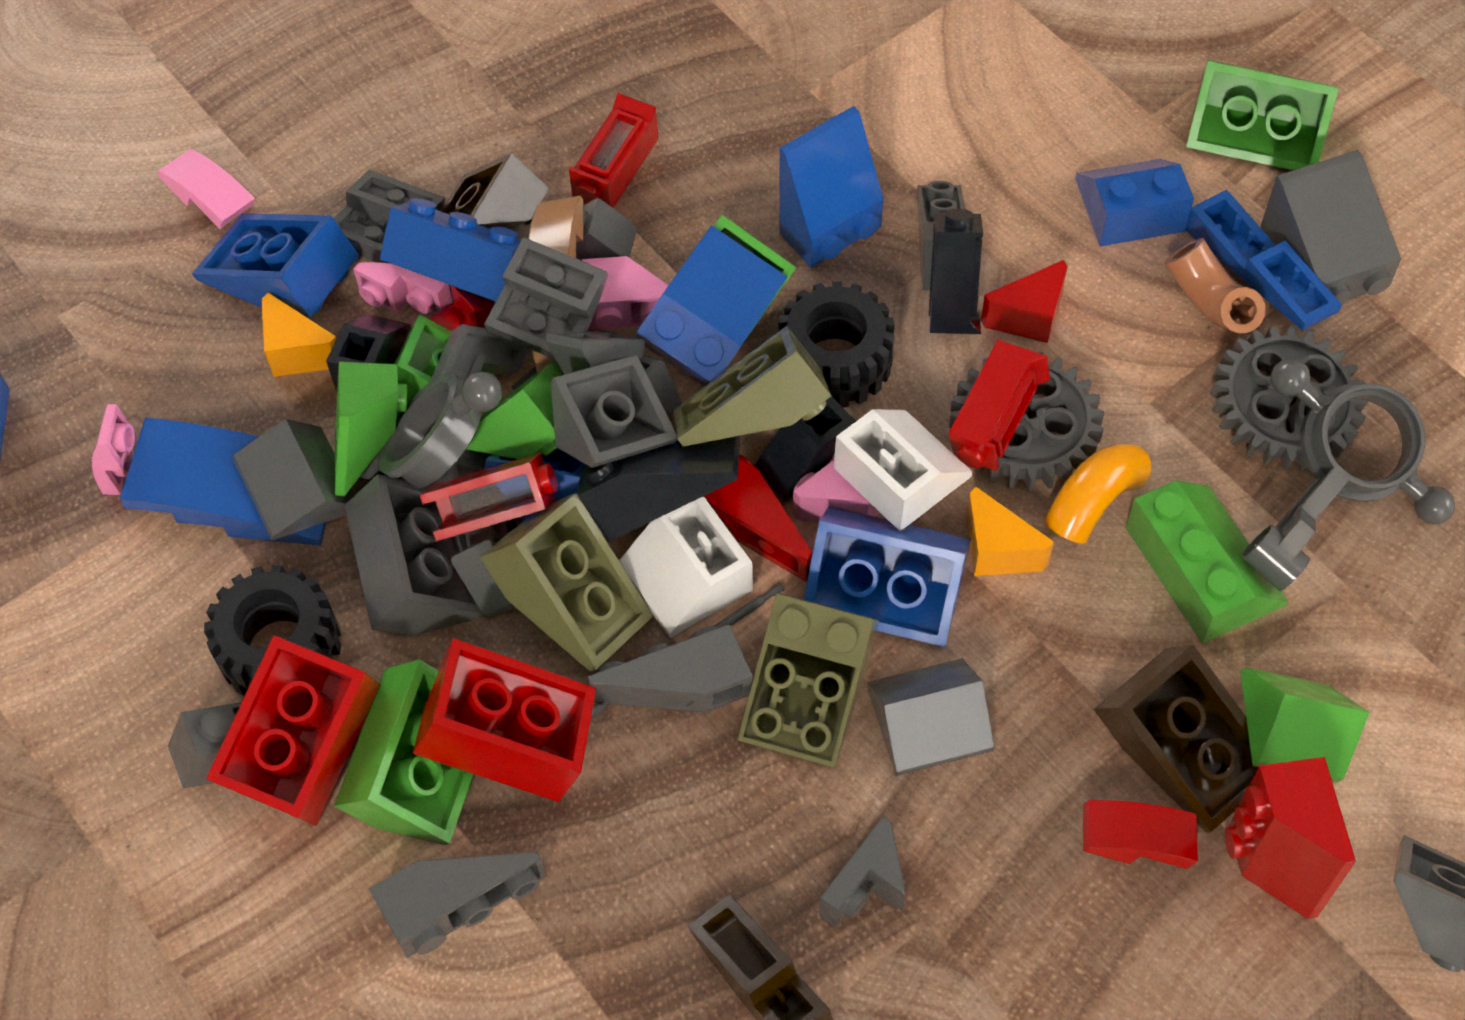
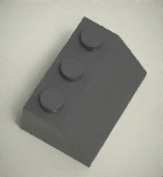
M378 474L344 505L371 629L414 636L481 618L483 616L481 610L451 561L452 556L468 549L465 533L436 541L433 531L443 523L435 501L422 504L420 494L430 486L417 488L408 481Z

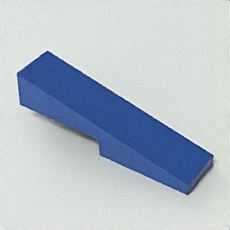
M1228 190L1191 208L1185 230L1195 239L1203 238L1219 260L1302 331L1340 312L1342 304L1286 241L1275 245Z

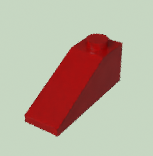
M739 454L738 480L703 497L737 542L807 582L812 560L811 549L760 471L755 468L749 459Z

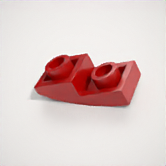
M1087 800L1083 804V851L1131 864L1141 856L1188 869L1198 862L1197 816L1195 813L1148 803L1118 800Z

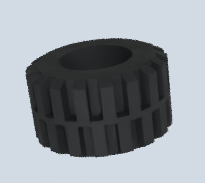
M832 282L831 287H824L823 283L813 285V291L810 293L806 290L797 293L796 302L789 300L784 307V315H780L778 332L786 326L789 327L820 367L831 396L843 408L849 407V401L853 400L859 405L867 401L868 392L876 395L882 389V381L887 382L890 376L895 336L894 320L889 318L890 310L886 304H878V296L871 291L866 294L862 293V286L852 284L848 288L842 287V282ZM826 339H843L851 342L855 347L845 351H828L818 347L816 344Z
M272 565L269 572H264L262 566L251 569L252 575L243 578L240 573L231 579L234 585L230 589L222 587L216 593L219 603H210L206 613L210 621L204 623V633L208 639L206 642L228 684H232L236 692L244 697L268 648L250 646L251 641L263 627L278 621L298 623L294 632L286 639L287 641L331 659H334L333 655H340L341 643L338 637L341 636L328 598L325 592L321 591L319 583L312 577L306 579L301 570L292 568L289 573H286L283 565Z

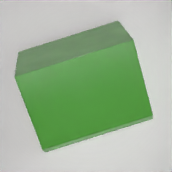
M1249 667L1242 669L1240 674L1253 766L1259 767L1260 765L1325 757L1332 782L1343 780L1370 712L1330 685Z

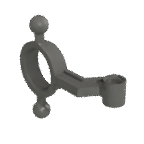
M462 324L451 331L431 381L407 404L406 412H401L398 416L395 432L360 477L372 480L377 474H386L390 478L401 476L417 488L427 487L438 480L452 467L470 443L479 425L482 412L492 410L501 400V384L490 373L511 376L519 371L529 348L487 331L485 326L481 328Z
M1288 358L1274 366L1271 372L1273 388L1281 395L1288 397L1297 396L1310 407L1302 426L1301 448L1305 463L1315 478V481L1276 527L1270 525L1265 528L1248 545L1241 556L1278 591L1288 587L1309 564L1310 557L1301 549L1316 533V519L1336 496L1349 501L1369 502L1387 497L1401 488L1415 501V511L1423 521L1429 524H1442L1451 518L1455 510V501L1452 494L1442 487H1428L1417 477V467L1422 460L1425 450V429L1417 409L1404 395L1384 385L1349 383L1323 394L1310 382L1309 369L1302 361ZM1353 400L1372 402L1385 409L1397 423L1402 437V453L1396 468L1385 479L1369 481L1352 476L1333 457L1328 442V428L1333 414L1344 402Z

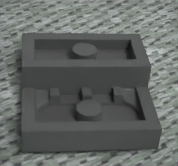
M368 170L346 191L347 206L334 217V220L359 256L377 263H388L380 260L390 207L408 203L411 198H419L435 203L437 205L436 210L441 212L445 205V197Z
M523 237L502 276L505 286L484 325L487 331L555 359L546 343L547 332H587L600 301L608 273L603 269Z

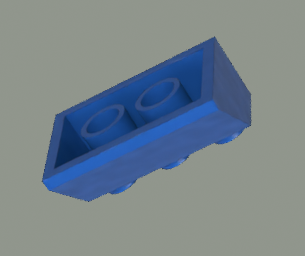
M411 198L408 203L390 207L380 260L497 301L505 286L502 276L521 240L517 239L518 233L503 227H491V229L477 225V219L468 214L452 212L449 215L437 211L435 203L424 199Z
M828 506L819 520L804 600L878 619L877 631L945 647L962 583L971 538L914 525H908L902 531H899L887 519Z

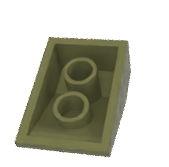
M786 326L673 410L677 439L684 447L791 426L801 418L806 421L819 414L825 408L826 400L831 397L820 367L789 327Z
M576 493L552 502L545 510L532 513L479 557L505 598L590 672L597 670L653 617L650 609Z

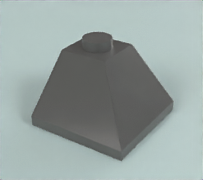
M1404 835L1399 844L1393 881L1422 951L1430 954L1431 959L1447 970L1453 972L1465 971V863Z

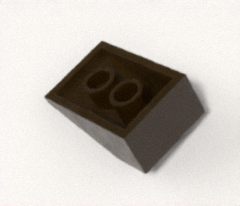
M1194 645L1165 648L1093 709L1121 748L1184 811L1195 813L1197 824L1207 833H1211L1235 812L1236 807H1239L1245 795L1246 787H1249L1259 768L1252 764L1246 716Z

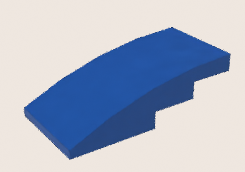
M145 417L120 496L125 509L172 513L177 523L223 527L228 537L321 546L327 523L325 522L271 540L232 460L235 453L259 436L200 424Z

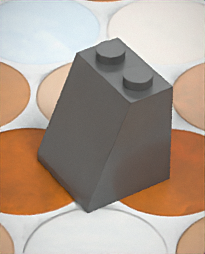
M1359 150L1276 177L1260 226L1275 245L1286 241L1342 305L1350 299L1367 293L1369 295L1381 293L1391 285L1401 261V256L1364 158Z

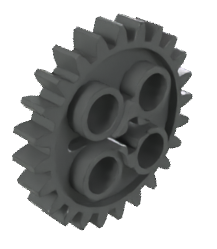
M1275 325L1270 326L1265 337L1255 329L1247 341L1240 337L1237 339L1232 350L1227 349L1220 361L1221 364H1219L1213 375L1216 382L1210 391V395L1219 399H1217L1212 411L1218 414H1226L1219 425L1220 429H1235L1236 433L1231 440L1233 445L1244 440L1249 443L1246 456L1250 457L1258 450L1264 452L1263 462L1266 466L1270 464L1274 457H1279L1283 470H1288L1294 459H1297L1303 470L1308 469L1301 448V431L1305 416L1310 407L1297 396L1288 397L1279 394L1272 386L1271 377L1263 375L1259 370L1266 371L1271 375L1274 366L1278 362L1294 358L1302 361L1308 367L1310 376L1316 379L1318 383L1311 380L1310 382L1323 394L1341 385L1365 383L1364 381L1351 380L1358 369L1357 365H1342L1341 361L1346 351L1341 350L1334 354L1329 352L1328 349L1331 343L1329 338L1323 340L1319 345L1314 343L1313 330L1309 329L1303 338H1299L1293 325L1289 326L1284 336L1280 335ZM1353 400L1344 402L1335 411L1328 428V442L1332 455L1339 457L1345 448L1356 438L1359 433L1358 429L1366 419V416L1361 412L1368 401ZM1289 404H1293L1292 408L1289 411ZM1258 411L1266 412L1272 419L1263 417ZM1286 417H1287L1289 432H1287V431L1285 430V419H1286Z
M1060 357L1054 360L1051 365L1048 364L1050 381L1038 385L1035 394H1044L1046 397L1034 394L1010 441L1019 446L1008 445L1003 457H997L999 469L998 471L991 470L990 482L994 483L1001 475L1008 477L1009 489H1013L1018 479L1025 480L1028 490L1033 491L1036 479H1042L1043 483L1050 489L1053 487L1056 474L1066 481L1071 476L1073 468L1077 469L1082 462L1097 451L1104 429L1102 427L1104 411L1098 409L1100 395L1089 394L1092 383L1090 379L1076 382L1077 367H1073L1066 372L1060 370L1062 365V358ZM987 358L983 360L982 368H983V366H984V364H985ZM971 368L968 372L967 382L959 381L957 395L952 397L949 428L952 427L980 371ZM1050 431H1057L1063 435H1055L1050 433ZM982 466L979 469L974 468L973 471L975 473H978L984 470L985 467Z

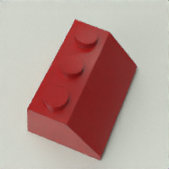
M273 635L206 779L317 826L381 684L366 672Z
M452 638L424 707L413 754L559 802L582 771L596 688Z
M1325 757L1260 765L1249 787H1246L1245 795L1239 807H1236L1229 826L1225 828L1226 849L1231 859L1237 858L1241 876L1307 919L1317 918L1356 862Z

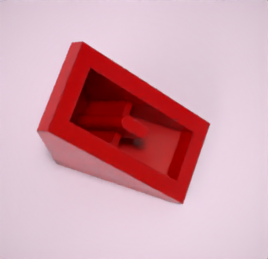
M1061 260L985 294L981 322L984 327L1048 343L1066 279L1068 265L1065 261Z

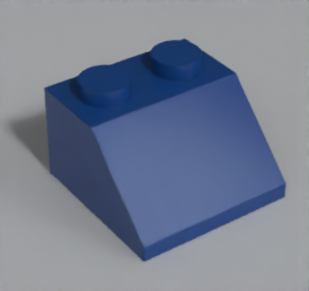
M1155 159L1076 173L1075 179L1099 246L1185 232L1194 197L1181 164L1163 159Z

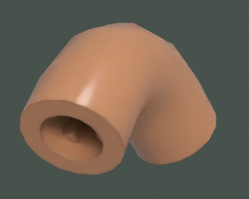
M1203 238L1186 244L1165 261V265L1188 298L1213 324L1227 331L1239 334L1249 333L1262 323L1265 316V303L1262 296L1256 290L1242 287L1223 268Z

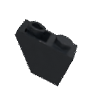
M370 314L344 323L326 360L336 392L338 388L339 362L394 364L412 329L411 324Z
M832 396L826 400L825 408L815 417L806 421L801 418L791 426L781 427L754 464L782 504L793 497L794 488L801 478L810 472L816 474L829 464L832 456L835 454L836 436L856 422Z

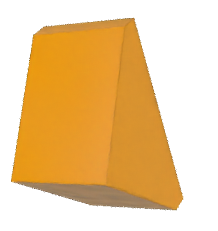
M267 293L262 298L264 353L273 376L278 377L329 370L326 360L337 339L336 336Z
M975 487L970 492L966 522L968 536L971 538L970 550L974 576L1043 572L1049 565L1054 541L979 488Z

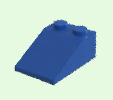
M855 106L780 147L779 234L810 268L823 260L833 259L845 247L859 239H866L872 236L881 227L883 196L861 115Z
M242 213L194 270L192 275L199 282L262 308V298L269 293L305 317L310 318L322 308L324 299L335 285L346 277L349 267L359 254L332 215Z
M711 225L636 332L635 337L645 339V347L705 387L723 374L787 279V276Z

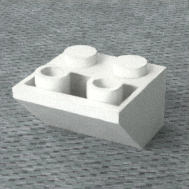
M872 409L836 436L834 469L899 531L906 528L972 476V471L906 410Z
M704 497L651 521L619 560L646 605L669 638L674 637L753 591L752 561Z

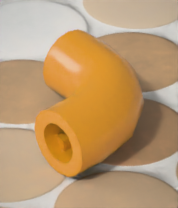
M1114 444L1092 454L1066 480L1047 512L1044 524L1065 539L1079 544L1087 543L1098 521L1114 499L1124 491L1136 490L1144 486L1149 480L1152 469L1148 453L1141 446L1135 444Z

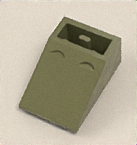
M776 593L737 740L836 768L866 672L879 620L786 594Z

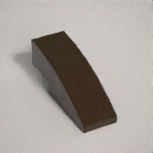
M728 895L688 925L689 931L756 1020H833L830 1009L796 973L793 961L731 895Z

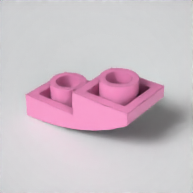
M189 149L157 172V176L186 206L194 202L219 229L251 208L255 199L225 170L193 149Z
M364 262L358 263L353 268L360 296L373 307L379 308L382 306L398 314L408 302L420 313L426 314L429 312L435 315L453 304L449 284L394 264Z
M107 404L104 410L92 457L93 475L103 495H121L124 480L127 477L132 461L131 451L135 443L134 428L128 423L117 404Z

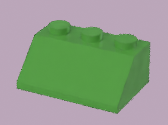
M1208 59L1186 147L1290 170L1318 163L1339 88L1335 85Z
M1176 480L1134 498L1126 529L1202 644L1287 605L1288 600L1283 592L1278 591L1241 558L1249 543L1209 486Z
M419 659L385 669L380 681L381 686L368 713L334 807L373 828L446 845L451 842L474 774L413 754L422 713L438 674V670Z

